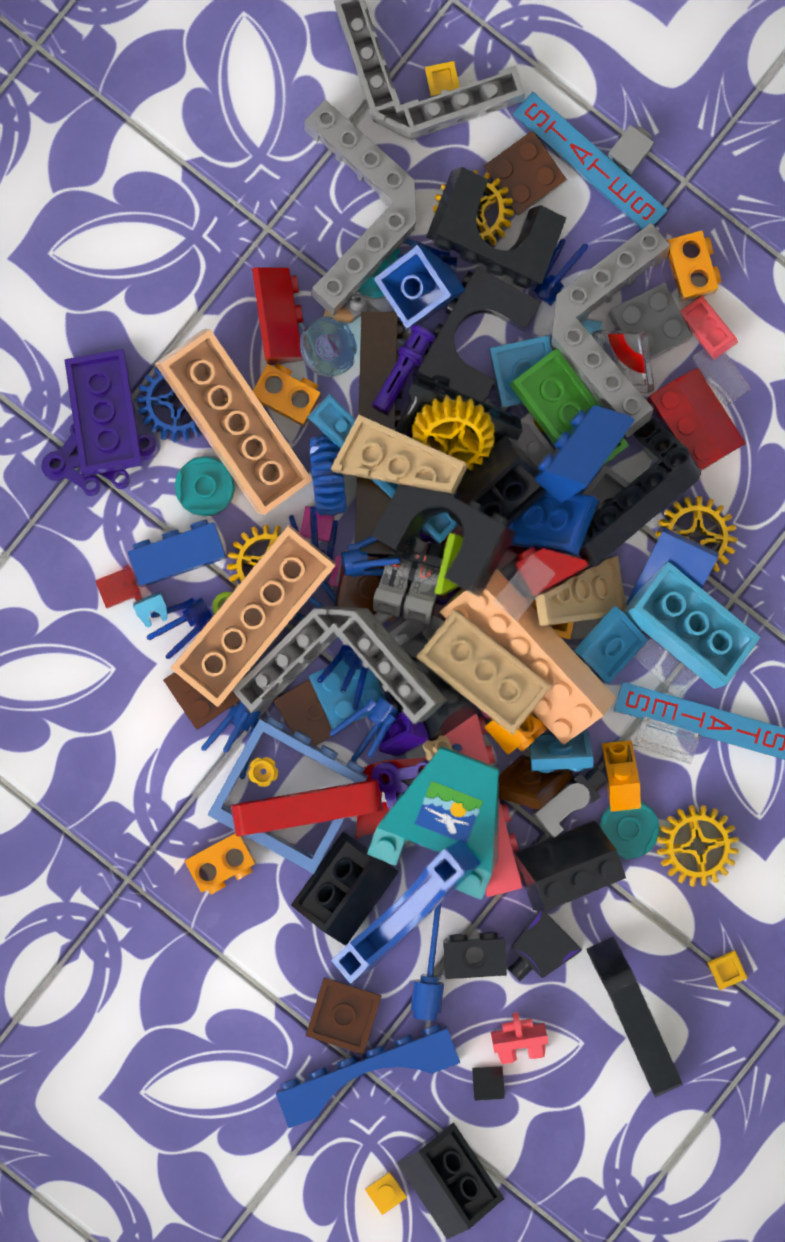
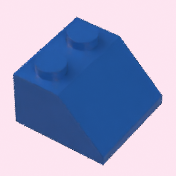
M421 244L415 246L373 278L406 329L423 323L466 291L450 266Z

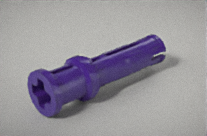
M413 325L411 327L412 333L404 347H400L397 355L399 359L376 399L372 402V406L384 414L390 412L389 410L403 389L410 373L415 366L418 367L422 364L423 354L429 344L434 343L436 337L430 331L421 326Z

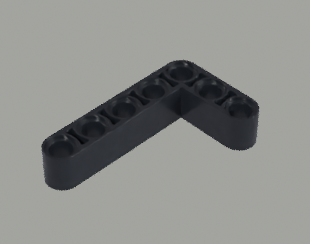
M651 418L650 421L633 433L646 455L654 464L594 513L579 551V556L588 565H595L604 560L700 479L701 469L688 448L654 418Z
M614 936L587 948L586 951L610 997L655 1098L683 1085L636 977Z

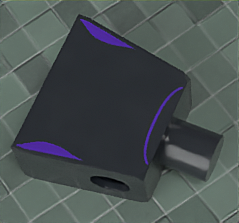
M536 911L511 947L520 957L507 969L519 981L532 969L541 978H544L580 953L582 949L545 911Z

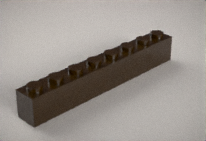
M361 311L359 415L395 430L401 419V411L395 410V402L388 414L376 410L372 406V402L376 399L399 359L397 355V339H403V323L401 320H398L396 312ZM402 390L396 399L402 398ZM358 476L355 543L371 537L391 500L372 479ZM378 540L361 548L360 552L366 551L367 555L389 556L391 547Z

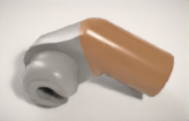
M355 294L334 317L325 309L323 319L347 324L352 323L361 316V311H366V299L361 294Z

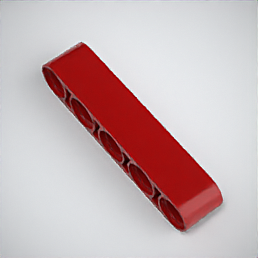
M377 779L231 805L236 836L365 815L383 810Z

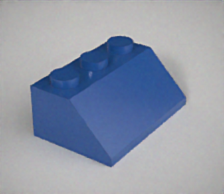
M596 405L585 412L581 409L570 421V424L573 426L568 433L566 431L563 432L555 441L554 446L557 449L552 455L548 453L537 466L540 472L534 480L558 501L563 503L588 486L635 419L629 415Z

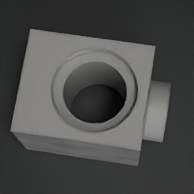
M630 124L610 150L607 157L631 177L651 151L655 142L651 140L652 135L640 126L635 128Z

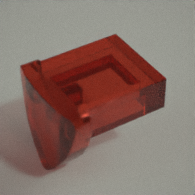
M129 564L123 566V570L95 580L106 609L134 598L136 601L142 599L136 575Z

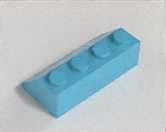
M666 562L638 590L623 611L636 626L713 689L728 685L761 638L670 562Z

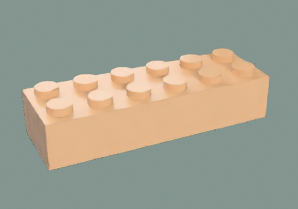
M211 329L201 330L155 363L257 513L265 515L313 481Z
M288 525L179 656L171 669L219 707L332 571L336 563L292 526Z
M497 568L481 597L461 588L441 609L440 613L446 619L456 609L551 685V688L532 712L563 745L603 717L616 699L613 693L550 625L540 626L537 611Z

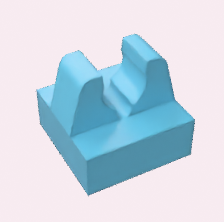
M162 591L133 602V608L137 617L141 619L146 627L152 626L149 616L153 610L161 615L163 621L167 620L166 601Z

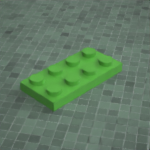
M558 348L554 349L509 384L553 444L563 432L566 431L568 433L573 427L570 421L578 411L582 409L585 412L594 405L600 406ZM622 437L602 466L629 446L624 437Z

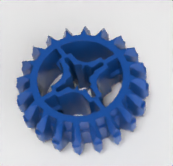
M155 367L154 370L158 377L154 379L151 375L147 374L145 378L151 383L150 387L140 385L139 387L147 395L137 397L138 403L146 404V406L138 409V413L140 415L149 414V416L143 419L142 423L147 426L154 422L155 424L151 427L150 432L155 435L162 429L160 438L164 441L168 438L169 433H172L173 443H178L179 434H183L185 442H189L190 436L188 432L192 430L196 437H200L201 433L194 420L188 424L181 425L183 414L187 410L181 405L182 408L176 412L174 405L169 403L176 396L173 390L168 394L155 396L159 387L167 382L159 369ZM153 405H159L171 410L172 425H168L157 418Z
M325 434L312 437L309 447L316 511L320 516H337V514L345 513L347 509L344 474L331 470L340 448Z

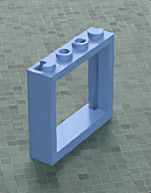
M271 716L268 719L262 717L259 719L207 815L235 830L231 809L224 806L264 732L350 779L354 783L366 781L368 775L363 773L365 768L359 766L358 763L352 760L345 763L338 759V753L325 745H322L321 749L310 743L312 739L306 734L297 730L293 734L284 729L285 723L276 720ZM345 818L332 821L314 855L271 831L245 836L314 874Z

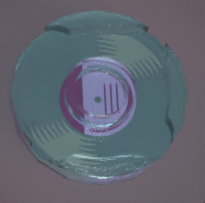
M328 316L317 318L304 328L300 336L302 358L307 366L319 376L329 378L339 376L352 367L354 354L357 353V344L353 333L342 321L338 322Z

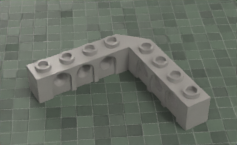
M334 1L375 123L413 140L525 101V92L515 65L500 70L498 75L476 82L474 79L470 81L469 85L448 92L445 89L441 91L440 95L422 101L416 99L400 105L366 1Z
M325 99L305 120L304 131L317 143L320 140L335 154V159L338 162L342 160L358 175L357 179L360 182L364 180L380 195L379 199L388 206L383 214L312 288L311 297L334 317L415 231L416 202L415 180Z
M652 223L559 292L556 297L551 347L553 350L558 348L601 407L629 415L635 419L625 433L626 437H629L651 420L653 408L581 323L587 320L589 314L604 302L609 303L612 300V296L629 284L631 286L634 284L636 278L651 266L655 268L668 258L670 244Z
M336 606L313 609L232 690L251 713L263 710L339 637L345 645H350L364 661L362 665L365 668H370L383 683L382 688L385 691H390L404 709L402 711L413 724L427 720L447 701L444 695L368 608Z

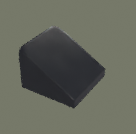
M503 1066L472 1068L474 1100L505 1099Z

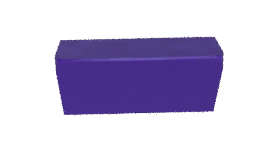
M404 712L397 714L394 717L396 720L391 724L379 745V752L401 756L425 743V741L429 740V736L423 721L413 724Z

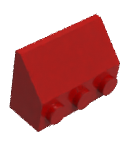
M252 268L266 363L272 366L276 365V363L285 364L303 361L302 353L308 352L305 334L299 335L298 323L304 322L301 305H295L294 294L299 293L297 275L291 276L289 268Z
M698 367L673 380L647 398V402L653 408L663 427L688 448L700 467L701 472L746 444Z
M532 547L518 555L517 563L513 570L528 597L534 599L535 595L583 571L588 564L583 559L544 548L536 552L535 548Z

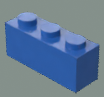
M206 519L191 524V530L181 534L176 529L162 534L163 540L151 543L150 539L133 544L134 550L128 551V555L139 586L143 588L227 559L216 524L214 522L208 524Z

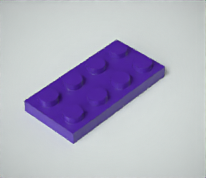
M124 349L64 359L82 475L87 476L143 466Z

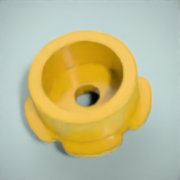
M258 757L250 763L249 778L253 783H257L258 786L267 787L272 781L277 779L278 768L275 767V762L271 758L264 757L261 759ZM261 769H265L266 774H261Z

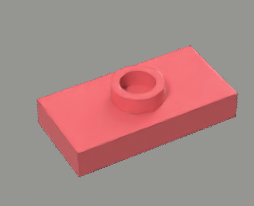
M700 296L680 310L688 329L713 360L738 343L735 335L703 296Z

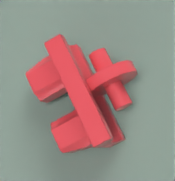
M513 1012V1022L502 1023L503 1030L491 1032L494 1053L498 1054L501 1064L515 1062L517 1060L515 1049L527 1048L529 1058L545 1057V1044H549L545 1023L533 1024L532 1018L520 1020L519 1013Z

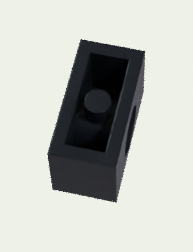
M497 932L479 933V939H467V934L449 935V940L443 941L446 979L507 976L504 937H498ZM479 947L483 951V958L480 962L470 963L466 959V952L469 948Z

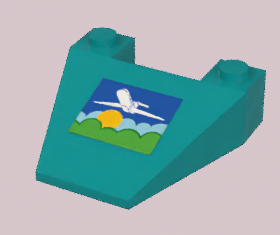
M441 746L385 813L376 828L367 854L396 866L404 851L407 840L439 853L462 840L481 864L456 890L482 900L498 861L499 768Z

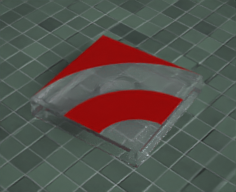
M597 330L591 333L596 342L640 393L655 391L646 332Z

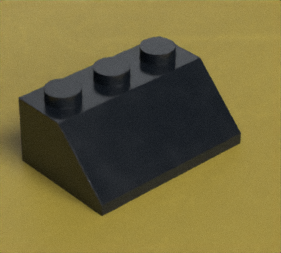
M506 436L501 438L491 448L489 457H483L482 465L474 463L472 471L469 469L465 471L455 490L460 493L458 500L466 504L468 499H471L485 507L482 513L491 518L492 514L496 513L510 521L507 527L547 492L546 489L534 480L540 469ZM447 512L451 519L463 528L459 517L455 513Z
M420 632L401 645V647L447 699L427 720L423 721L429 741H434L439 736L446 735L475 715L477 711L472 702L416 658L429 642L424 634ZM377 678L378 682L383 686V683ZM386 691L398 709L403 712V706L390 691Z
M591 821L561 833L556 837L549 838L513 853L532 908L535 911H548L626 878L616 848L596 821Z
M343 831L291 906L324 933L347 946L399 871L387 862L368 855V848Z
M454 1122L415 1147L397 1162L447 1240L469 1230L504 1200Z

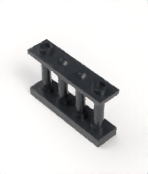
M411 372L406 381L407 392L411 400L394 431L406 436L421 405L426 403L432 404L435 398L440 402H444L446 395L450 400H456L460 395L462 402H467L472 397ZM472 398L474 406L482 404L484 413H489L491 417V422L494 425L493 446L504 436L518 441L523 432L519 417ZM466 425V427L471 429L472 433L475 432L470 426Z

